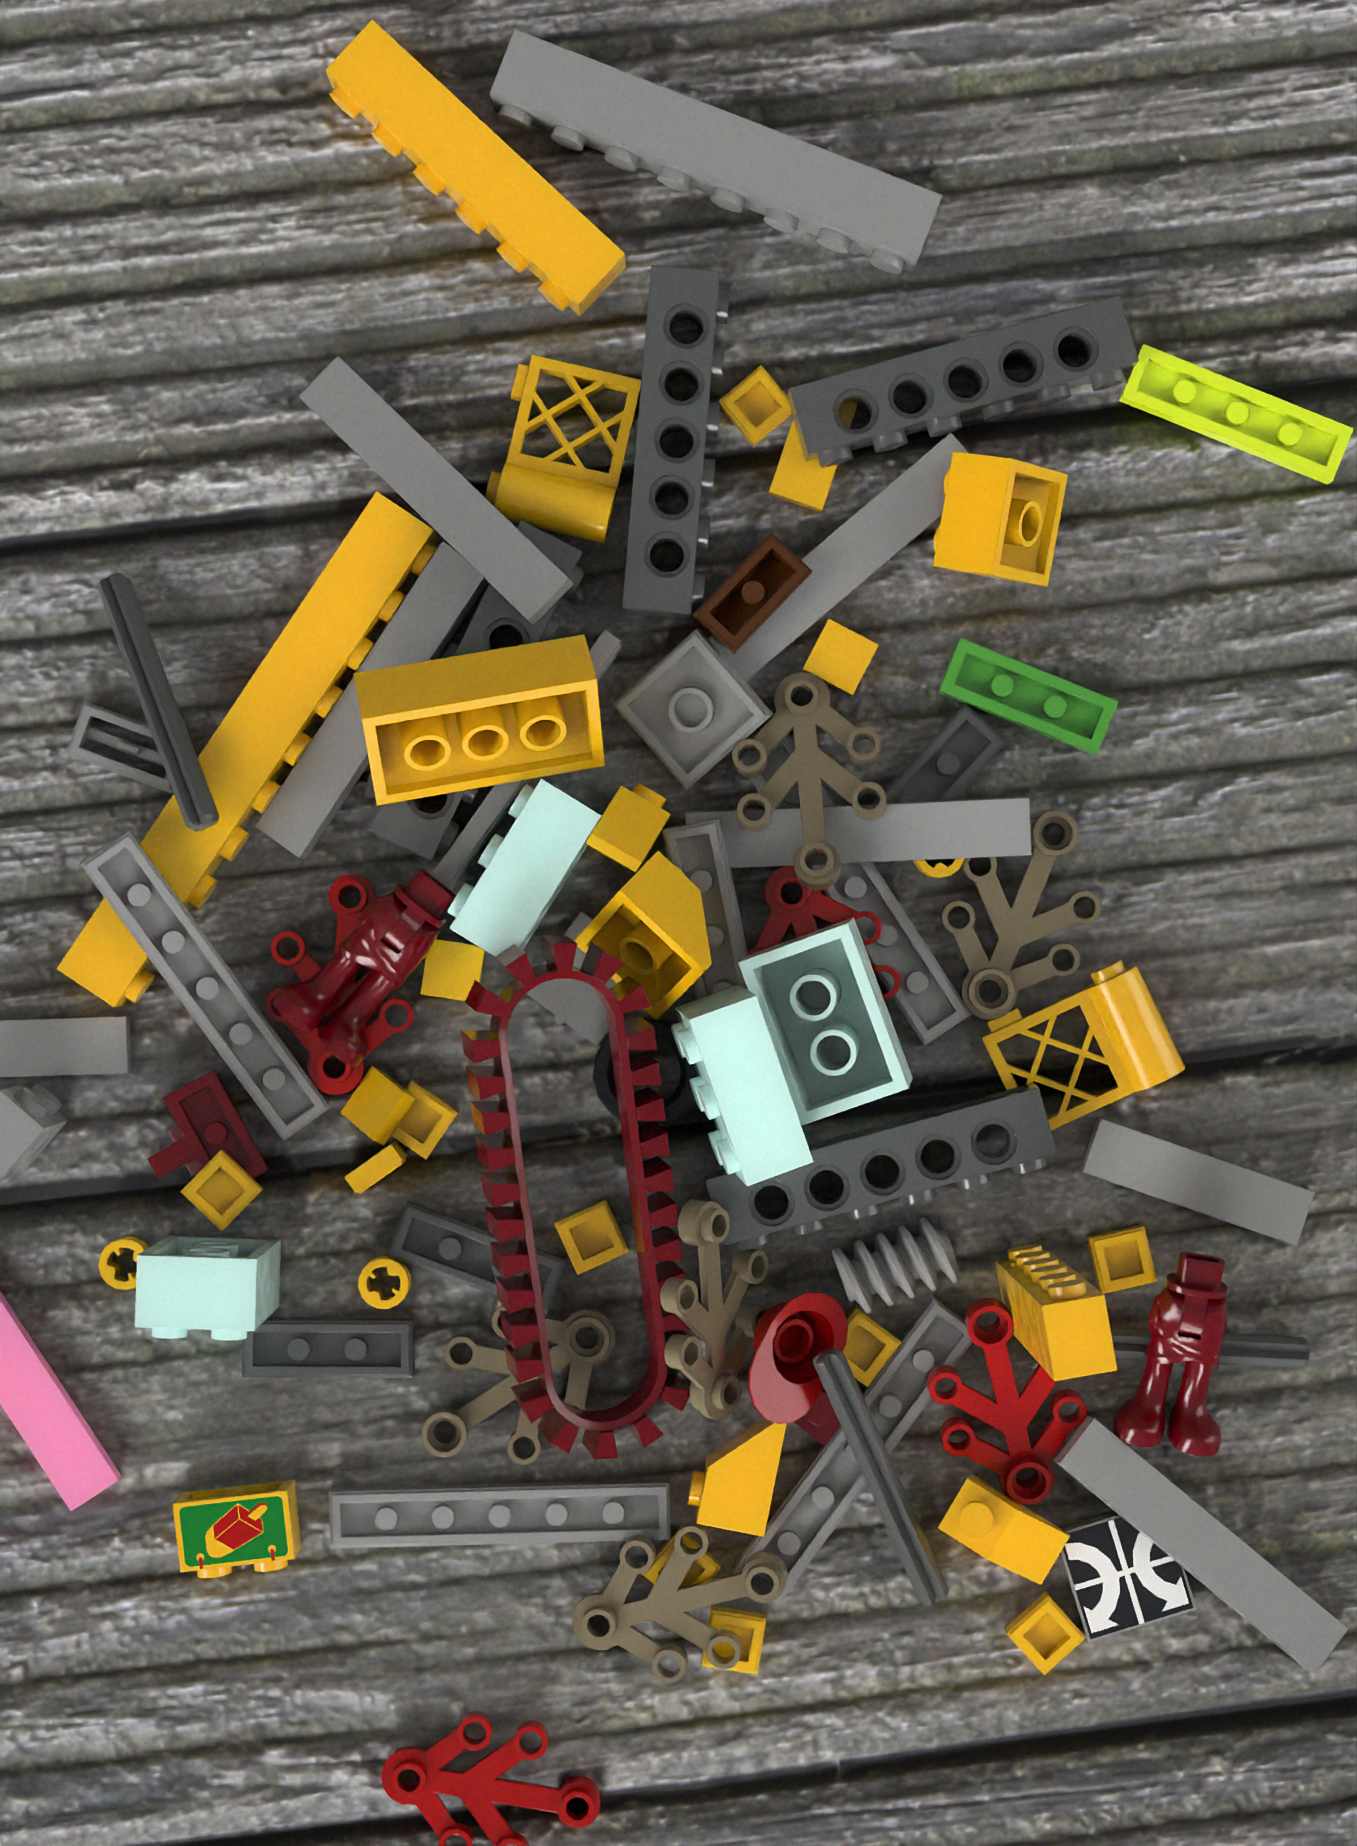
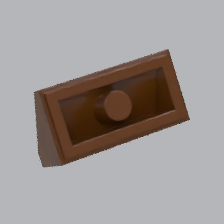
M770 533L693 613L692 622L735 654L813 571L775 535Z

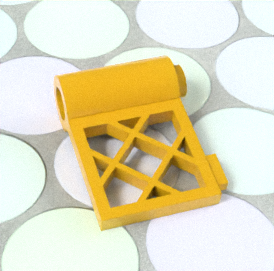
M532 355L529 366L518 364L511 399L521 402L508 456L502 473L491 472L485 498L512 523L519 524L522 520L538 529L605 544L641 392V380ZM540 374L563 378L574 395L547 410L536 393ZM577 382L589 384V386L581 389ZM605 388L628 393L624 411L604 423L588 400V398ZM534 404L540 415L529 421ZM581 404L595 428L569 443L554 421V418ZM544 424H547L561 446L560 449L545 458L521 453L525 436ZM620 425L615 442L609 431ZM602 437L613 454L609 474L585 468L575 451ZM565 457H568L572 465L561 463L559 461L564 459Z
M1117 960L1092 972L1090 975L1094 983L1085 989L1025 1017H1022L1019 1009L1016 1008L1000 1018L987 1022L991 1032L982 1036V1040L1006 1090L1018 1087L1012 1075L1015 1074L1027 1079L1025 1085L1035 1081L1065 1092L1058 1113L1048 1117L1051 1130L1134 1092L1162 1083L1186 1068L1137 965L1125 968L1122 960ZM1080 1005L1089 1024L1082 1047L1050 1037L1057 1015ZM1048 1020L1043 1034L1029 1029ZM1018 1033L1041 1041L1030 1071L1007 1064L998 1043ZM1093 1035L1103 1055L1088 1050ZM1047 1044L1078 1054L1068 1085L1036 1074ZM1085 1057L1108 1065L1117 1082V1086L1098 1095L1075 1088ZM1071 1095L1085 1099V1101L1067 1108Z

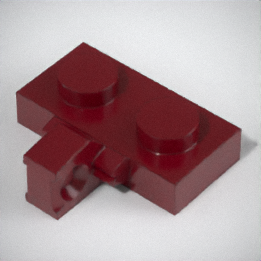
M212 1070L163 1097L178 1126L167 1131L174 1144L147 1158L157 1178L168 1174L184 1164L191 1176L199 1173L222 1149L252 1178L270 1169L216 1070Z

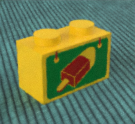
M294 1479L182 1492L173 1503L180 1572L197 1571L199 1578H215L230 1574L232 1572L231 1566L254 1564V1570L258 1572L279 1570L289 1565L288 1560L295 1559L302 1547Z

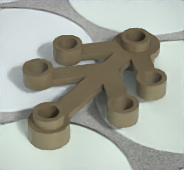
M799 672L789 675L777 686L774 694L776 713L753 739L742 740L733 749L732 759L737 772L745 777H756L766 769L768 764L767 756L792 730L794 731L795 751L758 793L747 794L741 798L737 805V815L740 824L746 830L751 832L764 830L771 823L772 812L798 784L804 845L797 850L794 857L795 874L798 881L804 887L820 891L831 887L838 880L841 871L838 852L826 840L821 781L852 804L854 813L866 821L876 820L881 817L886 810L887 802L885 791L880 785L874 782H861L818 748L816 727L845 746L850 760L859 766L872 765L879 759L881 755L879 735L870 728L855 727L830 707L831 697L829 689L821 678L811 673ZM800 691L808 692L813 697L811 702L805 706H797L791 700ZM861 739L870 740L875 745L874 749L865 755L855 752L853 746ZM752 750L760 754V760L755 765L746 766L740 762L741 755L746 751ZM870 793L876 795L880 802L873 809H864L858 804L860 797ZM751 805H760L765 809L763 817L755 821L747 819L744 816V812ZM813 854H822L828 861L824 868L812 870L806 865L808 857Z
M1046 812L1037 817L1031 826V842L1035 849L1011 908L995 873L997 869L996 858L986 857L989 862V869L983 876L974 875L969 868L971 858H964V862L961 865L962 872L967 879L975 883L998 937L990 960L973 928L976 920L973 907L965 901L957 900L947 903L941 910V925L947 932L953 934L969 971L961 984V998L967 1009L979 1018L997 1019L1006 1015L1014 1007L1018 991L1054 976H1071L1080 966L1081 959L1078 950L1070 944L1057 943L1047 949L1044 958L1011 969L1020 947L1074 924H1091L1101 914L1102 904L1096 894L1090 891H1077L1069 896L1065 904L1032 917L1056 857L1070 852L1078 840L1077 824L1065 812ZM1049 823L1058 825L1062 830V839L1056 845L1048 844L1043 838V829ZM1080 897L1088 898L1093 904L1092 914L1085 919L1079 918L1074 912V903ZM957 906L965 909L968 914L967 923L959 929L952 927L948 922L949 911ZM1060 949L1067 950L1072 957L1070 967L1064 971L1057 970L1052 962L1053 955ZM986 980L994 981L999 988L997 998L991 1002H985L979 996V987Z
M691 1199L684 1204L680 1211L678 1232L684 1243L698 1246L702 1305L698 1302V1288L695 1282L671 1277L665 1281L661 1289L660 1301L665 1311L675 1313L705 1343L706 1362L701 1358L702 1345L700 1340L695 1336L673 1334L668 1339L664 1357L666 1364L670 1368L680 1370L691 1380L690 1400L693 1407L701 1411L709 1419L722 1420L729 1416L739 1403L741 1383L738 1379V1371L754 1338V1329L760 1317L769 1309L766 1305L744 1303L740 1308L739 1305L749 1283L760 1284L765 1279L768 1272V1258L762 1250H738L733 1258L732 1272L722 1292L719 1243L723 1242L729 1233L730 1218L727 1211L722 1209L716 1202ZM737 1312L736 1329L726 1348L725 1337Z
M500 1305L493 1314L492 1328L499 1337L506 1339L498 1318L500 1311L507 1310L503 1305ZM594 1309L577 1310L565 1321L545 1317L547 1339L550 1342L557 1343L549 1348L552 1375L571 1363L566 1397L562 1401L568 1405L588 1411L586 1398L592 1368L594 1365L606 1360L612 1353L616 1340L614 1326L605 1314ZM583 1327H591L598 1333V1341L592 1346H583L577 1340V1332ZM457 1334L448 1341L444 1351L447 1364L453 1369L460 1371L474 1367L508 1374L509 1376L456 1411L450 1408H441L428 1416L421 1432L422 1442L425 1448L437 1457L446 1458L456 1455L466 1443L468 1430L516 1399L511 1387L519 1383L507 1368L505 1349L480 1345L468 1334ZM464 1342L471 1347L473 1352L471 1359L460 1362L452 1356L451 1349L456 1343ZM534 1377V1378H532V1379H529V1380H527V1381H525V1382H528V1381L537 1379V1377ZM521 1408L517 1428L508 1440L507 1453L513 1462L519 1465H528L533 1463L541 1452L542 1442L538 1435L539 1428L537 1426L541 1423L542 1416L531 1424ZM442 1421L451 1422L456 1427V1436L450 1440L441 1439L436 1433V1425ZM520 1437H528L534 1442L535 1450L530 1455H520L514 1449V1442Z
M688 1521L678 1529L674 1539L675 1548L649 1595L624 1602L637 1575L648 1571L656 1557L654 1543L646 1536L634 1535L625 1541L620 1552V1564L605 1591L591 1593L582 1598L577 1604L572 1616L573 1630L580 1642L591 1649L608 1650L618 1645L652 1665L654 1675L664 1683L677 1682L684 1676L688 1665L687 1653L677 1644L668 1643L663 1645L633 1625L655 1621L704 1649L709 1662L714 1667L730 1669L738 1663L741 1656L742 1641L740 1637L731 1630H718L688 1611L746 1596L760 1603L772 1602L779 1598L785 1589L788 1578L787 1567L778 1555L763 1551L750 1556L745 1562L742 1572L679 1588L693 1561L701 1558L706 1553L710 1544V1533L707 1527L697 1524L696 1521ZM687 1532H695L701 1537L703 1544L697 1549L688 1548L683 1543L682 1536ZM633 1546L642 1547L647 1552L648 1559L643 1563L634 1562L628 1555V1549ZM761 1572L767 1573L772 1577L774 1584L768 1589L758 1588L753 1582V1576ZM594 1615H602L608 1619L610 1628L605 1631L596 1630L591 1625L590 1618ZM721 1641L728 1642L733 1646L735 1653L730 1657H722L716 1653L714 1645ZM666 1655L674 1656L678 1659L680 1668L675 1671H668L662 1667L660 1658Z

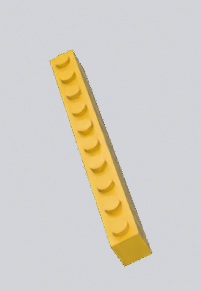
M377 491L198 757L219 814L218 822L202 831L195 832L193 829H189L185 825L177 800L173 794L140 843L143 850L187 910L192 905L199 909L209 898L218 880L212 877V874L223 858L232 861L242 849L249 837V832L243 828L255 810L261 814L266 811L281 788V785L276 783L275 780L287 763L293 767L296 765L313 739L307 735L308 731L318 716L324 719L327 718L344 692L338 686L350 668L357 672L375 645L370 638L382 621L386 624L390 622L406 597L402 593L403 589L413 574L420 576L438 549L433 545L438 538L434 529ZM105 897L57 967V970L113 1007L125 1006L128 1000L134 1003L138 1002L155 976L148 971L153 964Z

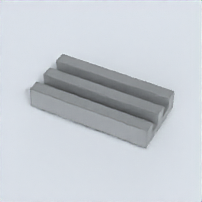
M84 701L65 755L174 794L167 774L165 778L81 748L84 739L88 738L163 766L159 752L89 727L92 717H96L153 738L148 724Z

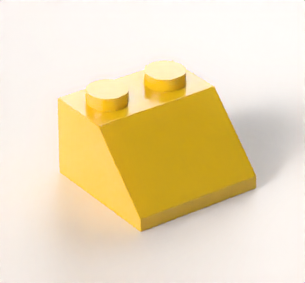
M953 451L951 465L944 478L945 499L941 522L934 535L935 556L933 566L1048 587L1068 474L1013 458Z
M659 851L617 892L574 940L585 954L592 942L623 962L624 964L611 978L618 983L625 977L630 976L641 983L651 1004L650 1007L644 1009L655 1020L712 965L701 890L686 877L679 867L672 864Z

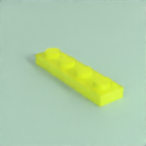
M1142 344L1137 353L1139 361L1130 370L1118 401L1328 485L1334 480L1354 428L1148 345Z

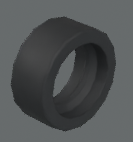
M643 1018L654 1026L656 1040L672 1049L678 1057L681 1068L680 1081L673 1095L664 1101L666 1121H654L657 1125L672 1122L689 1108L694 1099L689 1079L698 1077L694 1064L689 1065L686 1057H681L671 1031V1024L664 1020ZM607 1035L595 1056L593 1080L598 1098L613 1116L620 1119L613 1076L609 1035ZM637 1120L638 1126H643L645 1124L653 1122Z

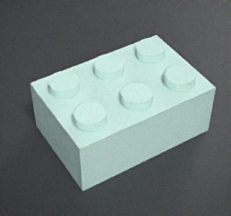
M543 779L539 781L535 789L528 784L523 787L508 814L516 818L505 838L498 834L493 836L478 861L480 865L486 868L475 887L465 883L448 909V913L456 917L449 929L495 957L513 944L524 950L587 847L586 841L602 817Z
M854 917L747 955L738 962L748 991L755 994L759 1001L801 1126L909 1088L913 1077Z
M736 985L675 1007L679 1023L671 1025V1031L681 1057H686L689 1065L694 1064L698 1077L689 1079L700 1111H705L707 1118L714 1120L717 1130L708 1133V1137L718 1164L724 1166L728 1175L735 1173L746 1186H750L812 1163L813 1159L757 996L744 987Z
M198 1236L165 1237L137 1255L135 1327L152 1328L151 1336L156 1338H184L188 1336V1330L204 1329L211 1330V1338L216 1340L246 1339L247 1331H255L279 1307L281 1239Z

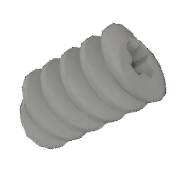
M938 1216L937 1230L926 1218H919L917 1221V1237H913L904 1225L896 1226V1244L894 1245L891 1244L883 1233H876L874 1237V1252L872 1253L861 1240L854 1241L852 1260H849L840 1248L832 1249V1256L851 1309L852 1302L857 1301L867 1314L873 1312V1294L878 1293L888 1306L894 1305L896 1286H900L910 1299L916 1297V1279L921 1278L931 1291L937 1290L938 1272L941 1270L953 1284L959 1282V1268L940 1216Z

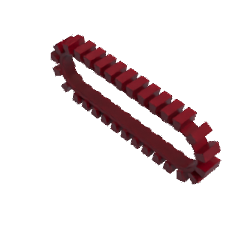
M541 935L545 963L547 964L532 968L526 952L515 944L494 957L514 979L499 996L475 980L465 1003L476 1012L492 1015L490 1031L461 1030L464 1054L474 1064L490 1058L494 1059V1066H466L469 1090L479 1100L496 1094L499 1096V1102L471 1101L474 1126L484 1136L501 1130L504 1133V1137H476L478 1159L489 1171L480 1173L483 1195L493 1205V1207H485L488 1230L498 1241L490 1242L493 1265L502 1275L495 1276L498 1300L507 1310L500 1311L502 1332L511 1344L504 1345L507 1368L519 1383L512 1386L511 1390L519 1407L531 1424L552 1409L537 1426L550 1444L569 1454L579 1427L585 1429L582 1443L595 1460L618 1458L614 1429L628 1425L632 1434L645 1448L664 1435L646 1414L656 1400L660 1398L682 1412L690 1396V1388L678 1375L667 1373L668 1365L664 1357L668 1339L673 1334L687 1335L683 1330H691L675 1313L665 1311L660 1301L661 1289L667 1279L671 1277L686 1279L685 1272L673 1262L683 1261L681 1238L668 1227L678 1226L676 1202L663 1192L675 1191L672 1168L658 1157L670 1156L668 1133L654 1122L666 1121L663 1097L650 1087L636 1092L633 1090V1085L662 1086L659 1062L646 1052L629 1057L628 1049L657 1050L655 1029L652 1024L642 1017H637L627 1022L624 1020L623 1013L651 1006L641 983L627 976L610 989L605 985L624 964L623 962L591 942L580 969L573 966L577 948L575 941L566 935ZM570 978L589 984L600 996L606 1010L650 1351L648 1369L637 1390L620 1404L605 1410L596 1411L577 1409L563 1402L558 1397L553 1384L507 1044L508 1023L517 1003L528 991L537 985L554 979ZM637 1120H638V1121H653V1122H650V1123H648V1124H645V1125H643V1126L638 1127V1122H637ZM642 1156H656L646 1161H642ZM508 1166L509 1172H492ZM646 1190H647L648 1192H656V1193L647 1196ZM513 1201L514 1208L499 1207ZM651 1226L659 1227L651 1231ZM515 1237H518V1242H517V1241H508V1240H510V1239H513V1238H515ZM655 1260H656V1261H664V1262H661V1263H659V1264H655ZM523 1272V1276H513ZM534 1377H537V1379H534V1380L525 1382V1381H527V1380H529V1379H532V1378H534Z

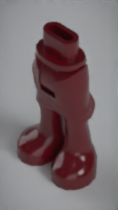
M420 869L407 886L398 883L391 893L376 897L370 905L363 909L355 924V930L338 946L339 951L318 973L305 982L286 985L275 995L272 1001L276 1010L298 1029L308 1033L312 1032L322 1020L332 1000L362 965L372 969L360 985L326 1018L318 1029L320 1041L330 1053L345 1064L357 1067L365 1058L370 1047L365 1026L372 1013L393 988L397 992L399 991L406 978L426 957L440 932V928L446 922L442 914L452 904L456 895L430 873Z
M1181 1252L1176 1272L1167 1275L1166 1285L1153 1298V1305L1148 1314L1151 1335L1145 1351L1147 1361L1135 1395L1118 1409L1113 1422L1112 1430L1114 1434L1124 1442L1139 1447H1154L1161 1443L1165 1430L1166 1396L1173 1364L1185 1362L1177 1398L1169 1417L1167 1427L1168 1439L1175 1448L1190 1455L1208 1457L1219 1452L1221 1429L1207 1411V1394L1213 1368H1219L1220 1351L1227 1325V1285L1221 1282L1225 1261L1221 1258L1198 1253Z

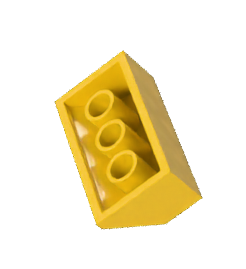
M584 634L353 673L377 806L605 766L597 678Z

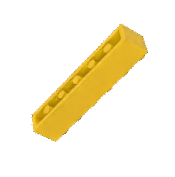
M371 20L326 68L327 76L332 88H334L329 93L333 101L351 118L355 119L361 113L376 128L371 134L388 153L397 157L402 151L416 164L417 167L413 170V173L429 191L438 196L444 190L456 201L459 206L455 209V212L470 229L479 235L486 229L501 244L496 250L511 267L519 273H522L527 267L543 282L538 287L539 291L558 310L563 312L569 306L577 315L581 316L626 268L625 253L375 21Z
M1041 1244L1023 1245L1008 1249L1009 1258L995 1260L1002 1302L1007 1306L1014 1324L1013 1335L1054 1381L1117 1371L1105 1295L1053 1252L1042 1251Z

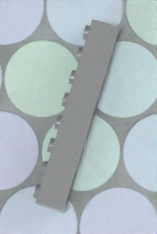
M514 29L490 91L493 111L499 112L498 118L514 128L530 130L532 125L552 133L551 138L556 143L566 148L582 151L584 146L597 150L604 153V159L615 167L632 172L636 171L637 166L658 174V181L669 188L681 192H688L690 187L710 194V200L723 209L732 212H742L744 207L764 215L763 221L777 230L794 233L796 228L816 235L817 243L829 250L838 253H848L849 249L870 256L869 262L873 266L893 274H900L902 269L913 273L943 196Z

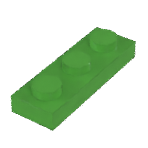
M960 638L955 646L937 693L1091 755L1098 754L1119 702L963 638Z

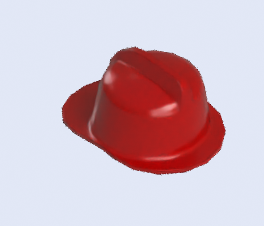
M805 1292L790 1299L788 1302H781L769 1308L760 1317L754 1329L753 1346L755 1353L748 1371V1391L753 1406L763 1418L777 1424L795 1422L806 1415L818 1399L823 1389V1384L813 1364L814 1356L831 1347H838L843 1352L847 1343L848 1323L845 1312L834 1298L821 1292Z

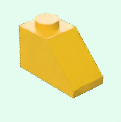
M636 783L632 791L621 785L591 832L586 845L636 874L642 867L671 816L670 813L662 809L667 799L640 783Z
M763 1418L708 1455L704 1472L693 1471L687 1505L697 1506V1524L764 1537L786 1423L777 1424Z
M975 1474L966 1479L938 1526V1529L985 1559L1040 1585L1071 1536L1021 1503L1009 1498L1002 1491Z

